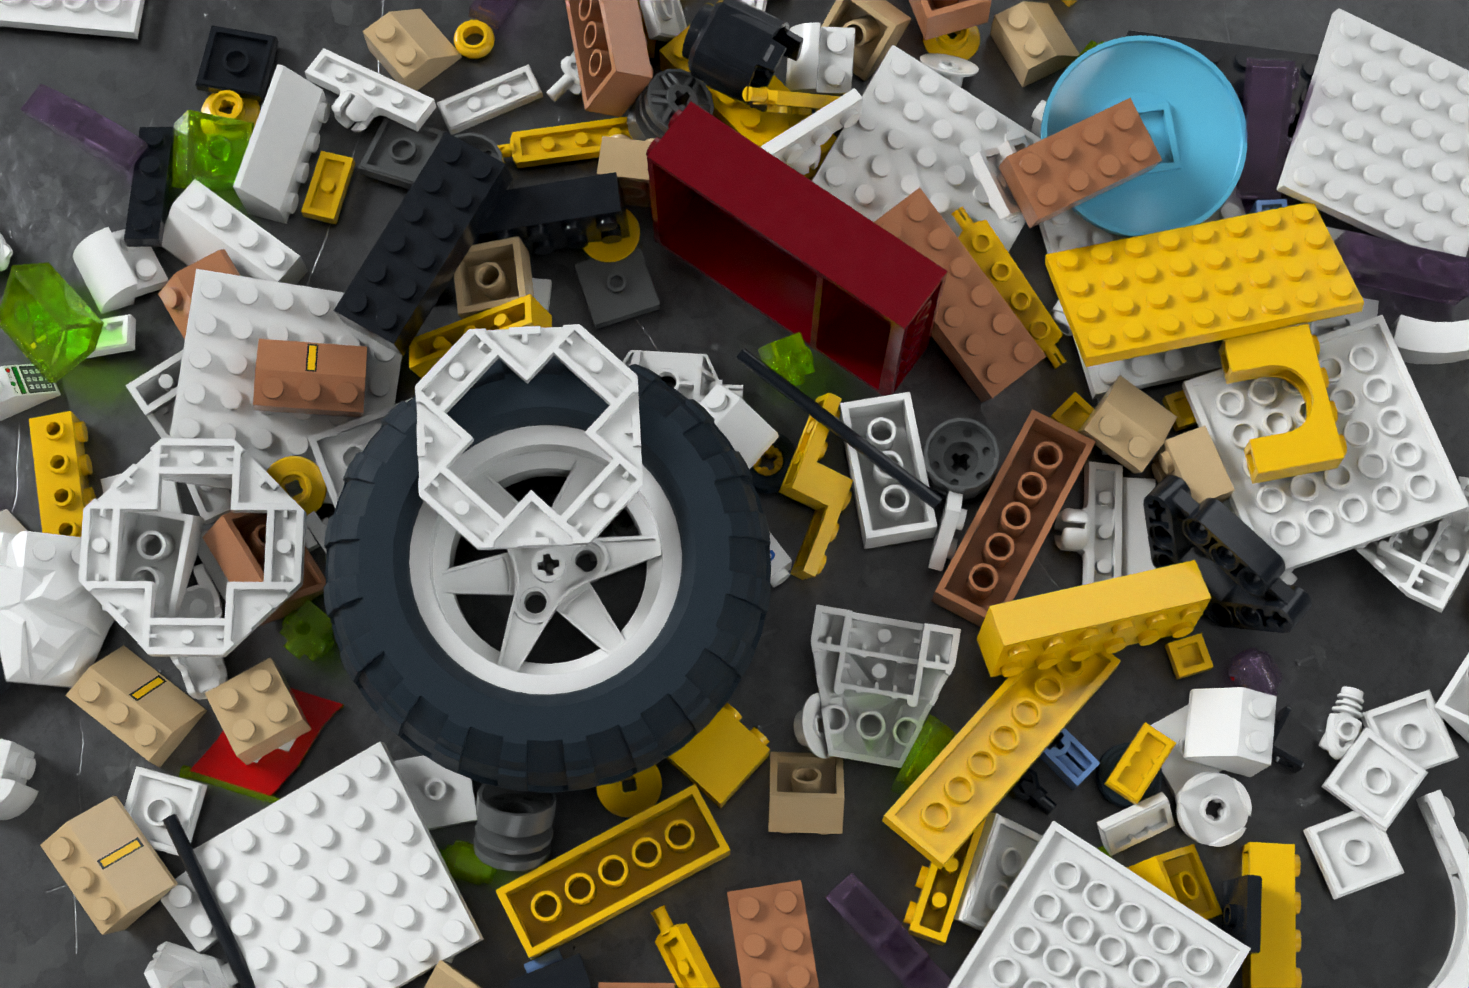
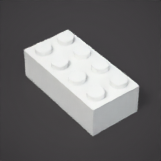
M910 392L840 403V421L929 487ZM843 441L850 479L853 480L852 489L864 549L934 538L937 530L934 509Z

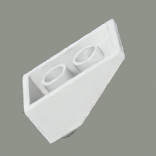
M160 510V512H124L119 581H153L156 583L154 618H177L198 554L204 517Z

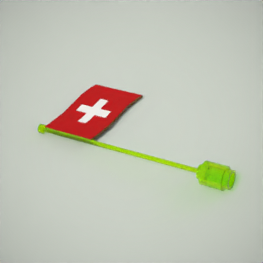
M291 688L311 727L310 731L246 765L236 756L223 730L215 743L193 767L188 765L181 767L179 777L184 779L192 778L273 804L280 800V798L273 795L300 766L323 727L345 705ZM457 839L454 845L448 844L445 850L439 849L452 877L477 885H481L482 882L491 884L497 869L484 864L475 855L474 844Z

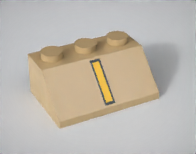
M124 645L91 665L65 695L142 757L159 768L207 711Z
M112 796L67 821L40 845L102 935L126 930L178 884L117 796Z

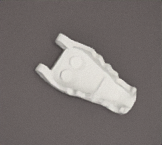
M202 563L194 566L193 571L198 584L186 588L177 618H223L219 592L205 564ZM170 657L182 674L187 693L194 699H207L206 692L228 681L223 657Z

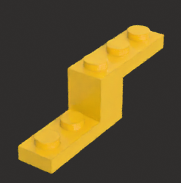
M830 392L816 398L815 402L839 419L840 410H838L842 398ZM810 415L779 490V493L815 510L790 573L801 580L816 577L823 570L827 560V556L824 555L828 544L834 540L838 533L839 524L837 521L841 511L848 506L851 500L852 492L849 490L853 482L852 479L817 462L822 459L827 450L828 442L825 440L829 429Z

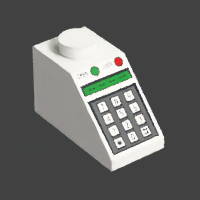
M47 363L0 367V421L61 395Z

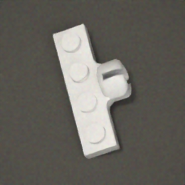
M324 48L305 71L308 81L340 95L331 106L334 111V117L347 129L354 122H357L351 129L353 132L364 131L371 121L379 115L419 131L436 109L433 98Z
M854 88L762 145L761 148L800 174L809 173V167L814 170L820 162V145L828 141L832 134L843 127L849 128L859 120L863 97Z
M1090 461L1084 465L1083 509L1065 508L1057 515L1054 529L1062 531V536L1054 535L1055 544L1060 550L1074 551L1082 556V585L1122 576L1123 465Z

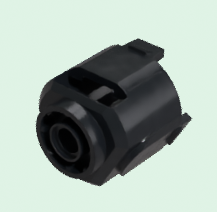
M719 0L715 5L711 3L704 4L698 11L686 34L682 55L688 59L691 76L703 81L706 86L744 105H749L751 108L765 112L767 111V105L753 104V101H745L743 99L742 93L746 86L755 88L768 87L783 56L795 61L799 59L804 38L790 31L787 22L742 0Z

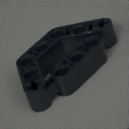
M1176 475L1166 476L1144 498L1143 507L1153 566L1157 569L1195 560L1211 596V600L1203 614L1213 623L1227 628L1289 633L1311 609L1312 601L1308 593L1298 586L1286 584L1280 578L1286 569L1283 558L1219 500L1206 498L1200 504L1192 498L1187 483Z

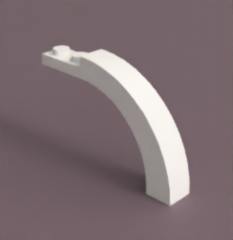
M1401 314L1390 328L1391 335L1404 362L1444 364L1469 359V319L1456 322H1431Z
M1440 789L1417 798L1416 801L1452 885L1456 911L1455 930L1447 959L1434 981L1427 988H1469V842L1464 833L1458 831L1453 819L1455 816L1453 805L1446 796H1443Z

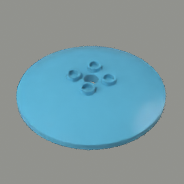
M1138 35L1117 38L1099 44L1082 54L1063 72L1048 97L1042 116L1041 140L1131 98L1162 161L1152 170L1071 209L1095 227L1127 238L1201 224L1224 204L1237 185L1247 153V126L1243 108L1234 88L1225 75L1213 62L1193 48L1174 40L1156 36Z

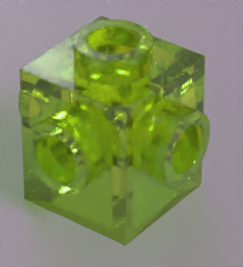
M800 332L771 342L758 349L762 362L794 386L806 383L804 376L815 372L812 352L805 346Z
M307 600L298 611L293 610L287 615L282 623L283 628L279 632L287 640L283 647L299 660L305 655L313 662L317 657L322 658L334 645L333 639L335 636L330 618L310 600Z

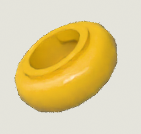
M480 20L465 21L458 26L454 33L456 50L462 56L469 59L485 57L494 46L495 36L492 28ZM471 34H480L484 37L482 42L477 45H469L465 42L466 38Z

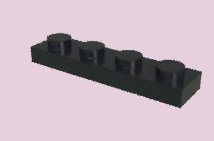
M140 127L124 235L127 247H162L176 142L174 127Z

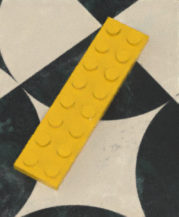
M1102 651L1093 653L1090 657L1081 661L1063 660L1047 669L1033 667L1024 669L1023 672L1016 676L1008 677L883 816L882 822L941 870L1114 672L1121 660L1112 653L1108 654Z

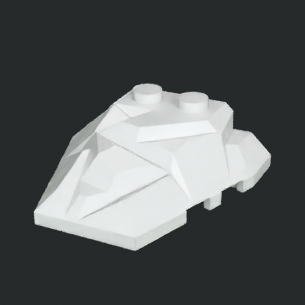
M1459 476L1458 482L1469 504V478ZM1469 507L1465 511L1354 549L1407 597L1442 613L1469 566Z
M20 531L18 534L0 532V657L6 682L72 688L86 670L94 664L115 619L108 611L102 610L103 605L78 581L81 537L31 531Z
M816 605L811 647L828 755L902 768L923 728L922 725L932 706L935 705L948 676H950L955 667L961 629L928 623L920 624L856 613L852 610Z
M167 941L158 945V952L152 956L154 960L149 962L144 972L150 988H236L235 984L239 983L229 962L225 964L221 959L206 954H199L195 950Z

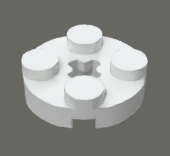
M1210 771L1197 774L1189 779L1175 796L1177 805L1176 815L1180 827L1187 836L1200 844L1215 847L1226 846L1238 840L1246 830L1244 826L1252 811L1250 796L1241 782L1226 774ZM1211 800L1215 803L1220 802L1222 806L1217 810L1218 817L1215 819L1212 815L1206 814L1208 802Z

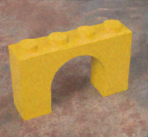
M1309 324L1223 339L1218 352L1226 384L1262 377L1279 378L1293 385L1302 395L1306 405L1305 422L1297 429L1286 433L1249 439L1244 449V454L1252 484L1338 468L1345 458L1344 455L1347 454V445L1343 434L1338 435L1335 424L1338 420L1337 407L1333 400L1329 401L1326 390L1329 386L1328 374L1324 367L1320 368L1317 357L1320 353L1319 341L1315 334L1311 335Z

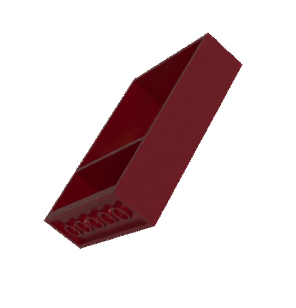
M692 101L683 111L677 110L669 121L667 132L662 138L656 137L646 152L655 242L881 395H893L929 346L948 271Z

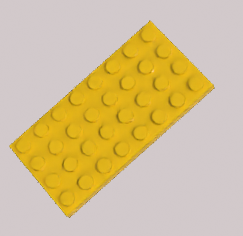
M1308 202L1045 255L1046 268L1085 367L1362 312L1364 300L1315 204Z

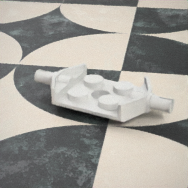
M630 350L623 360V363L626 365L637 364L650 369L661 377H672L676 381L674 389L678 390L687 399H694L698 403L704 399L716 384L721 385L743 399V385L723 384V380L718 379L707 354Z

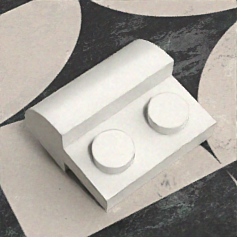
M819 22L803 23L791 27L790 31L804 38L799 59L795 61L787 58L786 87L791 92L843 96L851 91L855 28L821 27Z
M1025 136L1007 140L998 147L980 151L969 158L973 166L974 175L982 183L989 197L990 207L1000 220L1006 218L1008 221L1022 215L999 169V165L1007 156L1029 146Z
M109 227L101 229L81 241L73 253V260L101 314L133 305L135 297L160 290L169 281L152 247H127L124 240L125 229L111 233Z
M183 350L125 385L161 438H169Z
M0 739V820H8L21 815L33 804L39 792L26 786L27 780L32 778L35 771V752L13 741Z

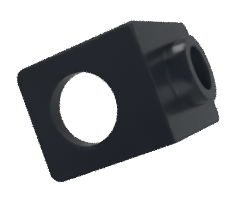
M1288 705L1282 708L1275 718L1273 744L1292 710ZM1273 745V762L1293 773H1297L1304 768L1305 763Z

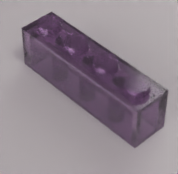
M1247 57L1242 108L1246 119L1245 143H1247V153L1241 176L1236 185V197L1239 199H1281V192L1277 191V186L1292 142L1291 137H1287L1289 123L1294 122L1296 113L1295 103L1291 102L1292 90L1297 88L1299 83V68L1295 67L1296 61L1279 58Z
M1345 231L1334 240L1356 284L1456 305L1469 296V258L1351 231Z

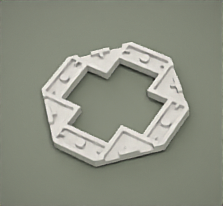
M580 324L547 328L527 326L509 327V329L486 330V328L469 329L415 385L419 496L477 550L590 545L643 488L638 376ZM555 356L610 405L586 430L585 436L608 455L612 461L561 516L531 490L504 519L448 469L471 445L474 439L447 413L498 359L504 362L528 384L550 359Z
M161 438L150 448L151 451L136 465L133 463L111 483L113 486L98 499H93L83 508L78 581L103 605L108 613L138 642L148 655L152 657H226L303 585L306 512L235 439ZM162 477H232L231 511L233 513H267L264 582H227L225 618H154L156 583L153 581H119L124 512H160Z

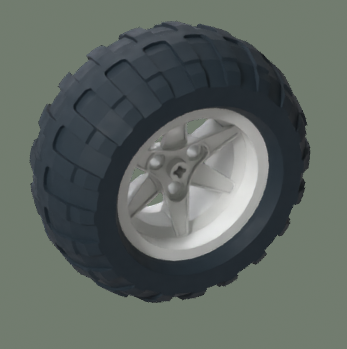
M555 356L550 359L528 384L504 362L498 359L447 413L474 439L471 445L448 469L504 519L519 503L504 488L536 477H565L567 479L551 507L561 516L612 461L608 455L585 436L586 430L610 405ZM632 364L631 366H626L638 376L643 488L623 508L633 521L640 536L596 538L590 545L533 547L529 549L512 548L507 549L508 552L454 567L456 549L461 534L419 496L416 395L408 402L401 401L381 420V428L371 438L363 452H359L354 456L342 479L344 486L338 498L334 515L329 518L324 547L326 548V585L323 587L324 603L327 616L332 623L335 640L341 652V660L350 678L357 685L365 700L374 709L382 722L416 751L450 771L483 784L516 791L539 793L585 790L622 781L654 766L690 742L728 702L751 663L762 634L771 595L770 532L766 515L763 514L759 496L752 482L751 472L740 452L734 450L727 437L714 423L715 419L703 406L694 399H687L678 390L663 382L660 375L640 365ZM590 554L597 559V565L592 571L583 572L576 567L577 559L581 555ZM646 562L647 575L641 600L632 618L620 632L590 583ZM549 563H553L554 575L547 576L545 573L546 565ZM456 594L514 596L500 652L487 644L472 630L461 611ZM532 595H541L547 601L545 609L540 613H531L526 609V601ZM556 611L601 648L582 658L563 663L542 664L525 661Z

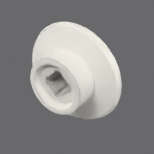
M938 53L920 56L921 63L960 88L962 87L964 77L974 76L979 71L977 65L960 57Z
M815 693L806 700L802 710L796 714L794 718V733L801 745L807 746L814 755L826 759L832 756L828 755L820 695Z

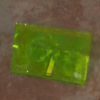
M49 262L12 265L0 306V327L49 383H56L95 351L104 322Z

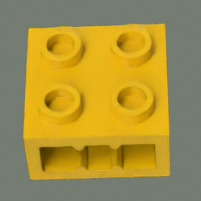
M728 703L690 742L676 753L667 757V760L693 784H696L697 788L720 809L770 755V748L766 746L770 741L755 727L748 730L740 722L742 719L741 714Z

